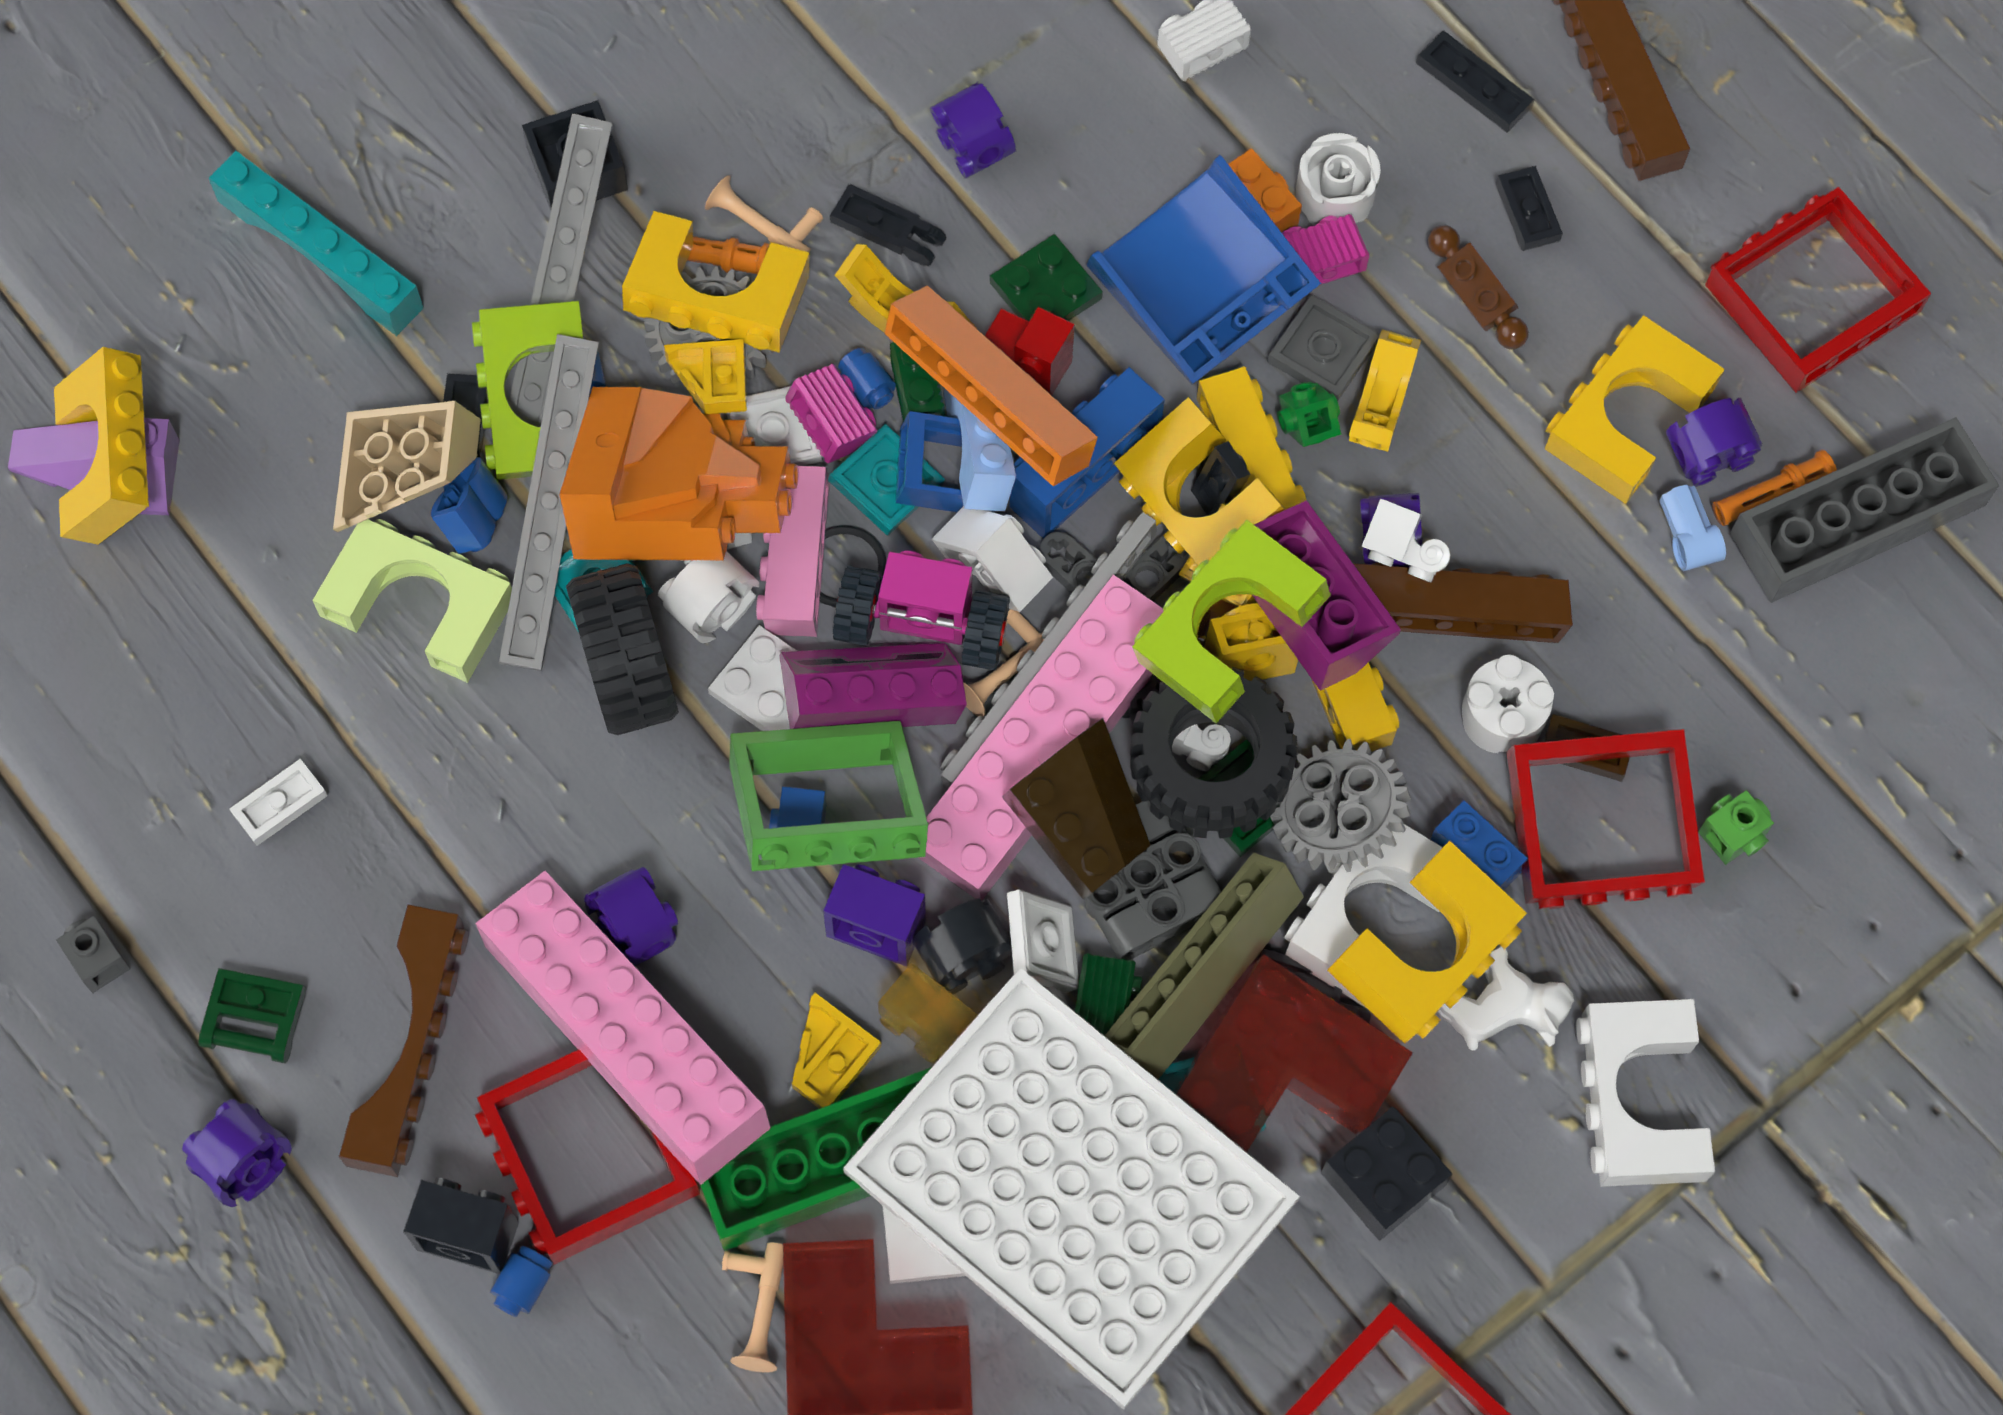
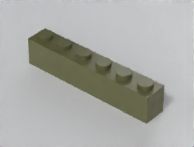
M1253 853L1104 1036L1157 1080L1304 898L1286 864Z

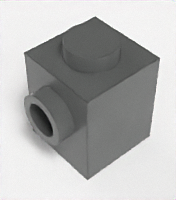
M95 916L88 920L81 919L72 923L65 929L64 935L56 939L80 979L92 993L130 970L113 941Z

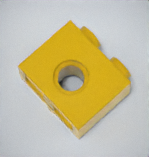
M1258 603L1237 607L1222 617L1210 620L1204 648L1230 669L1235 667L1245 670V679L1252 681L1257 676L1263 680L1295 673L1298 659Z

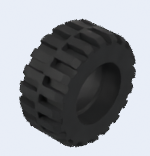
M626 563L573 578L566 585L608 733L622 735L673 720L679 711L637 566Z
M1232 667V670L1240 676L1245 692L1217 723L1226 724L1238 730L1246 737L1254 750V759L1251 767L1240 776L1223 782H1208L1189 775L1177 764L1172 755L1174 739L1190 726L1214 721L1163 681L1160 682L1159 693L1151 691L1144 699L1143 710L1137 712L1133 723L1130 769L1132 779L1137 781L1136 791L1142 801H1150V812L1160 820L1166 815L1170 818V828L1182 832L1185 826L1193 828L1194 837L1206 838L1207 831H1218L1219 839L1232 837L1233 828L1240 826L1241 831L1244 833L1256 828L1259 817L1267 820L1275 812L1277 802H1283L1293 776L1297 752V736L1293 734L1295 723L1291 713L1283 712L1284 701L1277 692H1272L1270 695L1266 693L1267 683L1257 676L1252 681L1244 678L1245 670Z

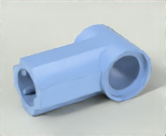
M1686 484L1675 487L1663 494L1659 501L1673 534L1672 548L1680 569L1687 571L1723 561L1726 557L1723 536L1716 525H1710L1696 487Z

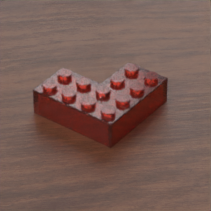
M1263 955L1252 965L1173 1093L1245 1152L1251 1147L1286 1089L1351 1132L1357 1134L1370 1125L1413 1052L1266 955Z
M874 1239L783 1243L787 1415H973L969 1325L878 1330Z

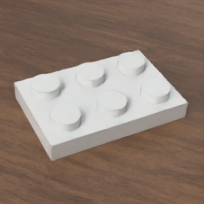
M759 625L709 686V694L762 731L790 729L779 655L781 652L797 650Z

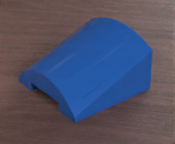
M1221 155L1214 159L1202 175L1102 253L1100 251L1094 252L1086 264L1091 272L1192 385L1321 284Z

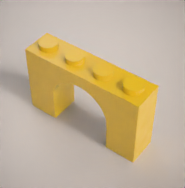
M653 211L622 285L623 310L641 318L649 317L668 322L678 328H690L705 332L718 339H744V343L749 344L753 348L759 350L767 349L780 353L809 279L810 252L770 242L759 273L751 285L738 293L728 296L706 295L691 288L681 277L693 247V221Z
M1644 315L1634 327L1629 324L1625 326L1614 343L1618 348L1611 356L1607 353L1602 355L1592 370V374L1595 377L1588 385L1584 382L1579 384L1569 399V403L1572 406L1565 414L1560 411L1557 412L1545 430L1550 434L1545 447L1546 451L1625 504H1627L1647 478L1657 457L1622 435L1613 427L1605 412L1604 399L1620 388L1642 386L1659 392L1691 413L1703 406L1717 388L1725 370Z
M102 347L54 387L56 425L98 421V445L92 466L85 478L59 499L60 537L93 544H100L149 507L141 355L108 347Z
M1188 397L1114 462V465L1123 474V477L1119 480L1122 487L1133 499L1140 495L1146 502L1141 507L1142 511L1156 520V526L1161 523L1166 526L1168 531L1163 536L1179 554L1185 550L1190 555L1191 559L1186 564L1194 573L1200 563L1204 560L1210 561L1220 550L1221 542L1229 531L1234 528L1239 529L1246 520L1256 524L1286 509L1257 478L1224 508L1212 515L1198 518L1182 515L1180 492L1185 479L1196 466L1212 453L1215 446L1226 441L1225 437Z
M1450 840L1409 883L1432 903L1452 926L1456 938V954L1451 967L1437 972L1415 969L1399 959L1367 928L1327 969L1335 979L1404 1044L1416 1034L1423 1039L1440 1022L1441 1019L1435 1013L1444 1004L1451 1009L1468 991L1463 985L1466 979L1471 974L1478 979L1494 963L1495 959L1490 953L1498 945L1505 950L1522 932L1517 924L1527 914L1524 909Z

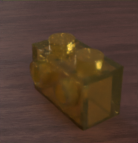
M913 963L906 968L878 1001L882 1025L898 1037L902 1033L916 1043L913 1046L915 1051L932 1064L945 1054L978 1016V1014Z

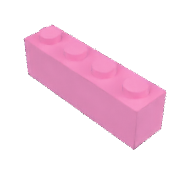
M797 466L798 486L790 491L792 496L791 515L784 517L781 533H763L764 543H769L768 556H762L760 561V580L766 581L765 595H758L756 614L757 620H763L765 629L773 635L817 637L830 483L826 467Z

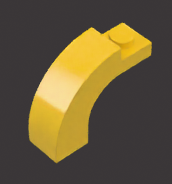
M856 244L835 273V277L852 295L848 302L882 332H885L891 303L914 292L897 280L867 245ZM947 301L969 323L973 324L955 302Z
M1381 330L1348 441L1369 448L1389 451L1421 340Z

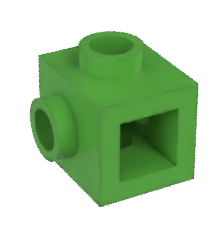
M1746 790L1736 798L1728 794L1714 804L1710 809L1712 815L1705 820L1698 832L1722 862L1727 865L1743 852L1750 857L1769 842L1766 835L1774 822L1771 820V814L1767 806L1760 799L1753 798Z

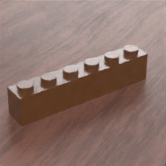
M1553 0L1555 5H1560L1564 13V24L1568 35L1571 38L1574 37L1577 42L1582 67L1585 70L1589 69L1594 80L1593 89L1595 96L1606 107L1610 130L1613 135L1619 136L1623 145V158L1629 169L1633 168L1638 181L1683 169L1690 146L1624 1Z
M1379 562L1371 565L1353 563L1399 626L1400 632L1559 643L1573 626L1569 580L1553 579L1552 576L1545 574L1533 577L1514 576L1506 571L1492 574L1473 573L1470 569L1459 568L1452 571L1441 570L1436 572L1432 582H1428L1408 574L1409 568L1390 567Z

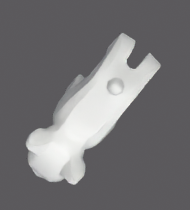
M1500 947L1490 953L1495 961L1484 972L1489 985L1477 1000L1463 996L1451 1009L1444 1004L1437 1011L1443 1020L1450 1023L1464 1037L1470 1050H1476L1478 1042L1484 1041L1505 1028L1517 1024L1527 1025L1535 1029L1546 1045L1550 1047L1555 1044V1035L1559 1033L1558 1026L1568 1016L1571 1005L1574 1002V996L1565 983L1547 982L1542 984L1532 982L1524 973L1515 970L1508 964V952Z

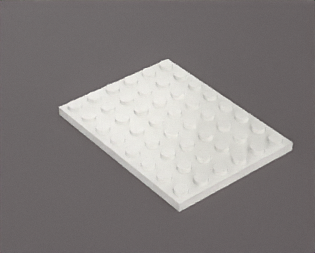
M1021 968L843 1168L846 1175L1123 1410L1297 1203L1300 1197Z

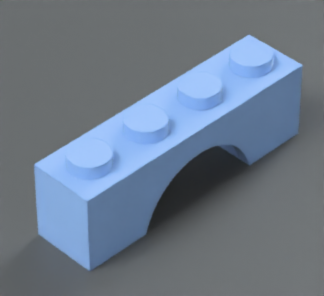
M944 388L943 394L947 416L958 418L961 426L962 458L959 483L964 509L1005 511L1016 477L1011 448Z

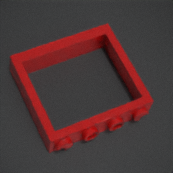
M1840 187L1835 188L1826 195L1818 197L1816 194L1805 204L1804 209L1795 215L1792 212L1786 213L1775 222L1773 229L1765 234L1761 232L1753 234L1743 243L1742 248L1732 255L1730 252L1723 253L1720 260L1710 266L1712 270L1705 284L1795 393L1919 314L1931 295L1927 287ZM1826 221H1829L1895 299L1801 359L1735 280Z
M1684 729L1513 745L1507 751L1519 851L1528 858L1521 869L1526 904L1538 903L1539 909H1557L1565 907L1564 900L1581 899L1582 906L1607 903V896L1623 895L1625 902L1650 899V892L1666 891L1667 897L1673 898L1681 895L1693 894L1692 888L1705 883ZM1669 754L1684 871L1545 885L1530 767Z
M580 1049L476 1097L482 1111L474 1115L485 1138L494 1135L500 1150L492 1154L503 1177L512 1174L518 1189L510 1192L521 1217L530 1213L536 1229L528 1232L539 1254L543 1255L548 1252L553 1265L700 1194L695 1178L650 1130L674 1181L558 1237L555 1236L497 1110L592 1066Z
M1391 1302L1285 1414L1313 1415L1381 1341L1394 1330L1483 1415H1511Z

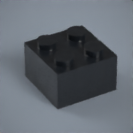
M598 100L522 125L527 150L550 210L552 208L572 113L606 121ZM611 133L596 201L628 190L624 165Z
M1394 1106L1329 1158L1321 1172L1323 1177L1379 1241L1442 1190L1453 1175Z
M436 1177L434 1183L421 1180L403 1231L415 1249L500 1274L507 1261L519 1225L509 1205L504 1203L505 1197L488 1190H479L478 1195L461 1191V1184L445 1178Z

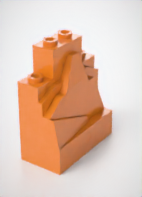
M592 387L559 494L573 558L587 560L724 561L728 543H734L735 533H781L784 517L791 515L792 496L790 491L798 486L797 464L790 461L788 446H755L754 437H748L746 420H722L719 413H702L693 402L692 396L642 387Z

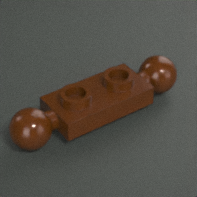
M1441 225L1434 228L1428 237L1429 249L1434 255L1447 258V260L1437 266L1485 332L1496 325V337L1501 346L1511 350L1522 347L1528 339L1529 330L1523 320L1509 316L1519 308L1471 243L1459 249L1460 237L1453 227Z

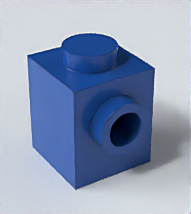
M782 786L779 809L772 808L769 828L824 824L827 807L825 791Z

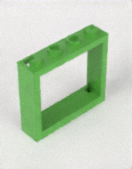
M900 721L730 733L729 766L751 871L926 856L928 822ZM893 765L906 814L904 818L764 829L753 775Z

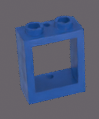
M909 411L900 427L895 503L958 512L964 506L961 490L922 484L924 441L962 447L959 419Z

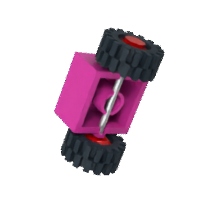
M913 551L889 552L883 580L881 571L847 565L842 577L838 602L835 608L836 614L833 622L834 640L867 646L872 636L875 618H880V630L957 645L963 644L962 665L993 671L997 669L1006 633L1010 596L976 590L972 601V567H968L963 562L955 559H943L941 561L926 559L921 554Z

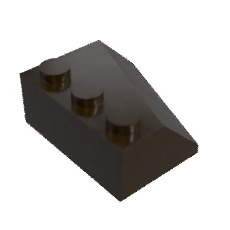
M1103 718L1070 741L1002 796L1082 899L1097 890L1151 846Z

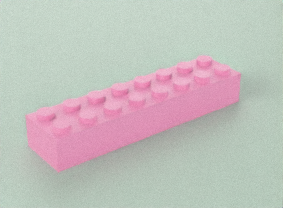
M1115 575L1110 578L926 817L928 822L926 856L918 857L920 860L975 899L980 898L982 901L1032 836L1002 796L1100 719H1104L1108 732L1112 731L1130 707V702L1150 680L1152 673L1138 663L1132 646L1135 644L1134 641L1138 632L1146 624H1153L1163 613L1162 607Z
M546 871L542 872L476 922L487 950L573 1045L581 1050L592 1066L700 1185L770 1129L764 1105Z

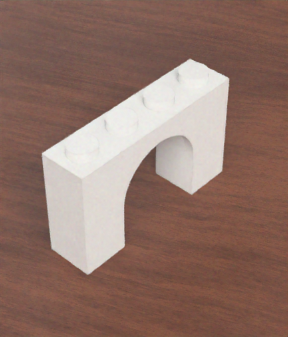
M1361 822L1356 830L1362 828L1366 823ZM1405 824V832L1392 831L1397 843L1395 847L1384 843L1380 846L1384 855L1382 859L1370 853L1367 855L1368 867H1364L1357 859L1352 861L1351 872H1346L1343 864L1337 863L1335 870L1331 873L1334 877L1326 887L1320 883L1310 897L1307 906L1312 908L1305 920L1298 916L1284 939L1290 942L1285 955L1311 970V974L1333 988L1334 986L1343 990V994L1362 1006L1364 1005L1327 971L1360 936L1352 928L1346 917L1344 909L1345 897L1359 886L1369 883H1385L1400 888L1435 911L1440 912L1409 882L1443 847Z
M1694 999L1588 1004L1582 1014V1018H1577L1576 1033L1578 1043L1585 1044L1586 1060H1583L1581 1063V1078L1583 1086L1590 1087L1591 1103L1586 1105V1123L1588 1130H1594L1596 1147H1591L1590 1159L1592 1172L1594 1174L1599 1173L1600 1186L1706 1182L1715 1172L1710 1128L1657 1130L1643 1126L1627 1114L1619 1101L1616 1090L1617 1072L1619 1067L1626 1061L1643 1055L1692 1052L1699 1042Z

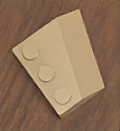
M456 401L347 412L333 530L340 532L451 483L477 457L481 419Z

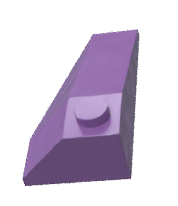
M144 418L149 507L139 514L169 515L179 438L169 419ZM98 421L14 430L8 469L11 472L53 487L60 486L68 490L73 489L85 478L94 461L98 445Z

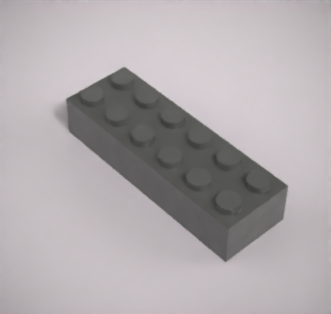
M1955 417L1741 513L1730 535L1772 603L1986 506L1999 487V484L1959 420Z

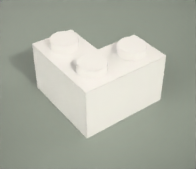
M963 506L932 538V541L946 559H955L963 562L968 567H972V575L978 578L987 592L1010 596L1009 609L1018 612L1053 578L1044 565L1046 559L1043 554L1026 541L1022 535L1024 528L1009 514L1004 516L993 513L990 510L964 509Z

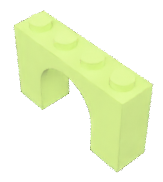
M367 519L358 523L313 599L319 616L357 633L378 595L389 584L409 576L431 578L448 590L450 601L445 616L425 649V654L431 667L468 683L508 612L512 591L509 579L497 570L488 568L485 572L472 566L470 560L456 552H450L447 555L438 551L425 538L414 535L411 539L398 533L396 527L384 520L377 519L373 522Z

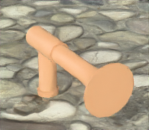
M730 175L724 177L709 195L705 204V210H710L713 207L726 209L763 234L770 242L810 252L811 248L802 243V241L823 220L821 213L815 208L810 207L806 211L805 216L788 233L744 203L732 190Z
M1009 610L1007 624L1027 644L1012 658L980 681L972 684L963 682L967 702L966 707L976 716L984 717V704L987 698L1002 684L1018 673L1016 670L1023 656L1029 650L1035 652L1044 641L1042 638L1043 632L1040 634L1018 611Z
M767 1243L764 1257L731 1253L728 1250L724 1252L722 1261L723 1271L734 1270L761 1274L760 1290L749 1342L743 1353L732 1357L730 1360L733 1365L745 1370L764 1373L777 1370V1366L771 1363L768 1357L767 1342L776 1292L779 1290L787 1248L783 1244Z

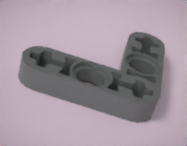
M1050 533L1042 540L1040 545V552L1046 559L1045 567L1071 593L1079 586L1076 580L1078 575L1084 571H1092L1097 561L1092 554L1066 533ZM1164 536L1136 561L1122 580L1153 602L1180 577L1179 572L1190 556L1185 550L1183 551V558L1179 555H1174L1167 562L1165 570L1161 563L1168 557V546L1173 547ZM1052 547L1056 550H1060L1062 547L1066 548L1065 558L1073 565L1069 574L1066 573L1068 572L1069 564L1060 556L1054 559L1050 558ZM1148 570L1158 576L1159 582L1152 588H1143L1138 585L1135 577L1141 571Z

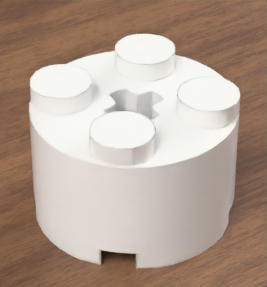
M1344 133L1324 135L1312 143V146L1301 158L1295 189L1296 199L1302 204L1301 210L1312 225H1317L1319 221L1330 215L1339 218L1340 216L1345 217L1351 214L1355 223L1364 221L1368 217L1375 200L1380 177V163L1375 151L1369 145L1366 148L1357 142L1356 137Z
M727 551L724 561L685 560L684 564L686 567L676 578L669 579L658 592V596L663 600L664 608L700 643H708L716 639L712 632L720 626L725 631L734 626L754 602L756 595L751 591L752 586L759 587V581Z
M1509 654L1492 660L1480 667L1469 683L1462 703L1464 730L1477 746L1497 754L1499 751L1507 752L1513 745L1535 743L1541 735L1551 713L1554 699L1553 689L1544 674L1529 662Z

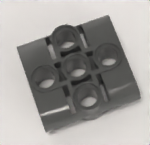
M1149 800L1137 804L1136 807L1151 846L1097 890L1084 898L1087 913L1097 921L1117 958L1127 961L1191 929L1222 892L1200 855L1201 849L1197 840L1188 835L1185 828L1182 832L1170 828V818L1166 815L1160 820L1150 812L1151 803ZM1177 851L1188 854L1191 861L1188 864L1178 865L1170 859L1169 855ZM1137 871H1146L1153 876L1154 880L1148 884H1139L1132 879L1131 875ZM1108 890L1115 895L1116 900L1109 904H1102L1093 895L1098 891ZM1159 907H1167L1173 911L1175 917L1169 921H1161L1153 915L1152 911Z

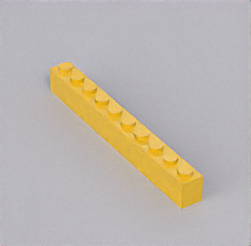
M1244 366L1200 380L1196 399L1201 411L1225 437V442L1229 441L1235 452L1244 459L1247 470L1250 473L1241 492L1258 478L1285 509L1306 501L1301 485L1295 486L1290 475L1292 473V463L1289 454L1285 449H1279L1275 439L1278 436L1275 421L1271 414L1265 415L1262 408L1263 395L1260 385L1256 379H1250L1246 367ZM1368 662L1356 674L1321 691L1312 680L1340 749H1343L1347 739H1351L1356 751L1364 742H1368L1371 752L1392 745L1396 731L1399 728V720L1393 705H1386L1381 693L1384 690V685L1380 672L1376 667L1371 668Z

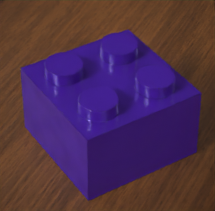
M843 864L823 910L826 937L907 967L915 948L912 942L913 938L926 922L925 894L920 893V888L908 881L896 880L893 883L880 878L879 873L868 866L856 864L853 868Z

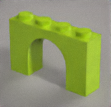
M579 301L479 309V321L471 322L474 347L482 346L484 362L476 363L478 388L486 387L488 403L480 404L483 429L491 428L492 444L485 445L486 465L489 470L495 469L497 480L532 477L541 428L524 422L512 411L504 391L506 379L512 368L525 357L536 353L554 352L557 334L583 339Z
M1248 520L1239 529L1234 528L1226 534L1221 542L1220 550L1210 561L1204 560L1198 565L1192 575V581L1182 592H1175L1167 600L1163 613L1153 624H1146L1138 632L1134 641L1135 644L1132 646L1138 663L1215 723L1224 716L1245 690L1240 676L1208 652L1198 641V628L1207 610L1225 597L1236 594H1250L1265 599L1299 626L1303 627L1330 597L1326 578Z

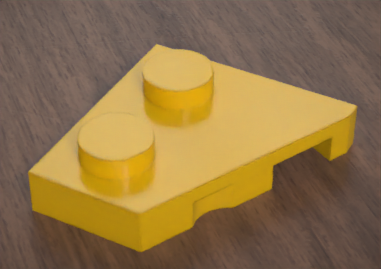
M744 339L664 345L666 361L705 414L747 411Z
M814 993L809 1003L810 1008L805 1031L803 1030L800 1054L794 1071L792 1088L820 1109L838 1102L882 1045L878 1039L817 993Z

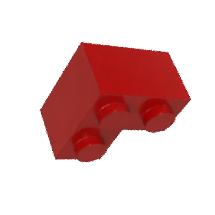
M1040 307L1036 309L1030 321L1001 308L985 337L997 348L1001 349L1006 356L1025 373L1029 374L1034 381L1052 396L1072 363L1075 324Z

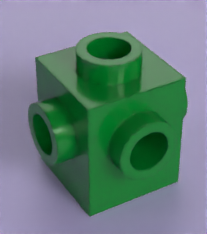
M1300 383L1293 386L1290 392L1279 395L1282 410L1277 412L1280 427L1284 434H1289L1302 447L1318 444L1326 439L1341 435L1338 420L1340 408L1337 399L1333 393H1328L1318 383Z

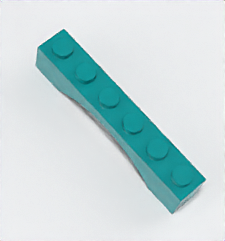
M235 151L208 178L220 204L245 223L271 233L300 252L337 283L367 315L396 337L424 309L417 286L239 152Z

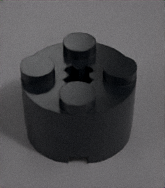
M980 898L972 899L938 916L941 923L936 929L931 932L926 925L915 935L912 941L939 989H942L945 996H951L963 990L968 985L967 981L978 975L981 976L982 980L998 974L1005 968L1002 960L1012 955L1011 937L987 898L983 903Z

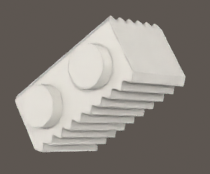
M1202 0L1195 7L1194 11L1183 17L1173 15L1164 21L1161 28H1159L1157 46L1180 79L1186 81L1189 77L1192 78L1195 74L1205 71L1208 67H1213L1214 64H1219L1222 60H1226L1235 53L1245 50L1249 46L1251 28L1246 23L1245 18H1242L1233 1Z

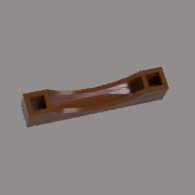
M407 905L396 946L405 962L411 985L412 1015L409 1033L401 1056L387 1080L368 1101L350 1114L339 1158L346 1167L398 1177L401 1165L407 1166L413 1148V1140L408 1139L413 1122L418 1123L420 1121L424 1107V1097L420 1096L423 1081L431 1079L435 1066V1055L431 1054L435 1038L440 1039L446 1025V1013L442 1012L446 996H453L456 988L457 971H453L457 955L463 956L467 946L468 930H464L459 914Z

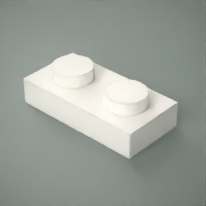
M299 759L232 806L230 811L255 845L258 846L328 795L303 761Z

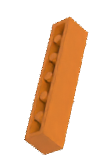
M927 285L891 303L884 334L1052 486L1089 467L1098 437L1062 406L1057 399L1053 398L1034 381L1029 374L1025 373L1006 356L1001 349L997 348L978 331L973 324L969 323L951 307L945 299L941 298Z

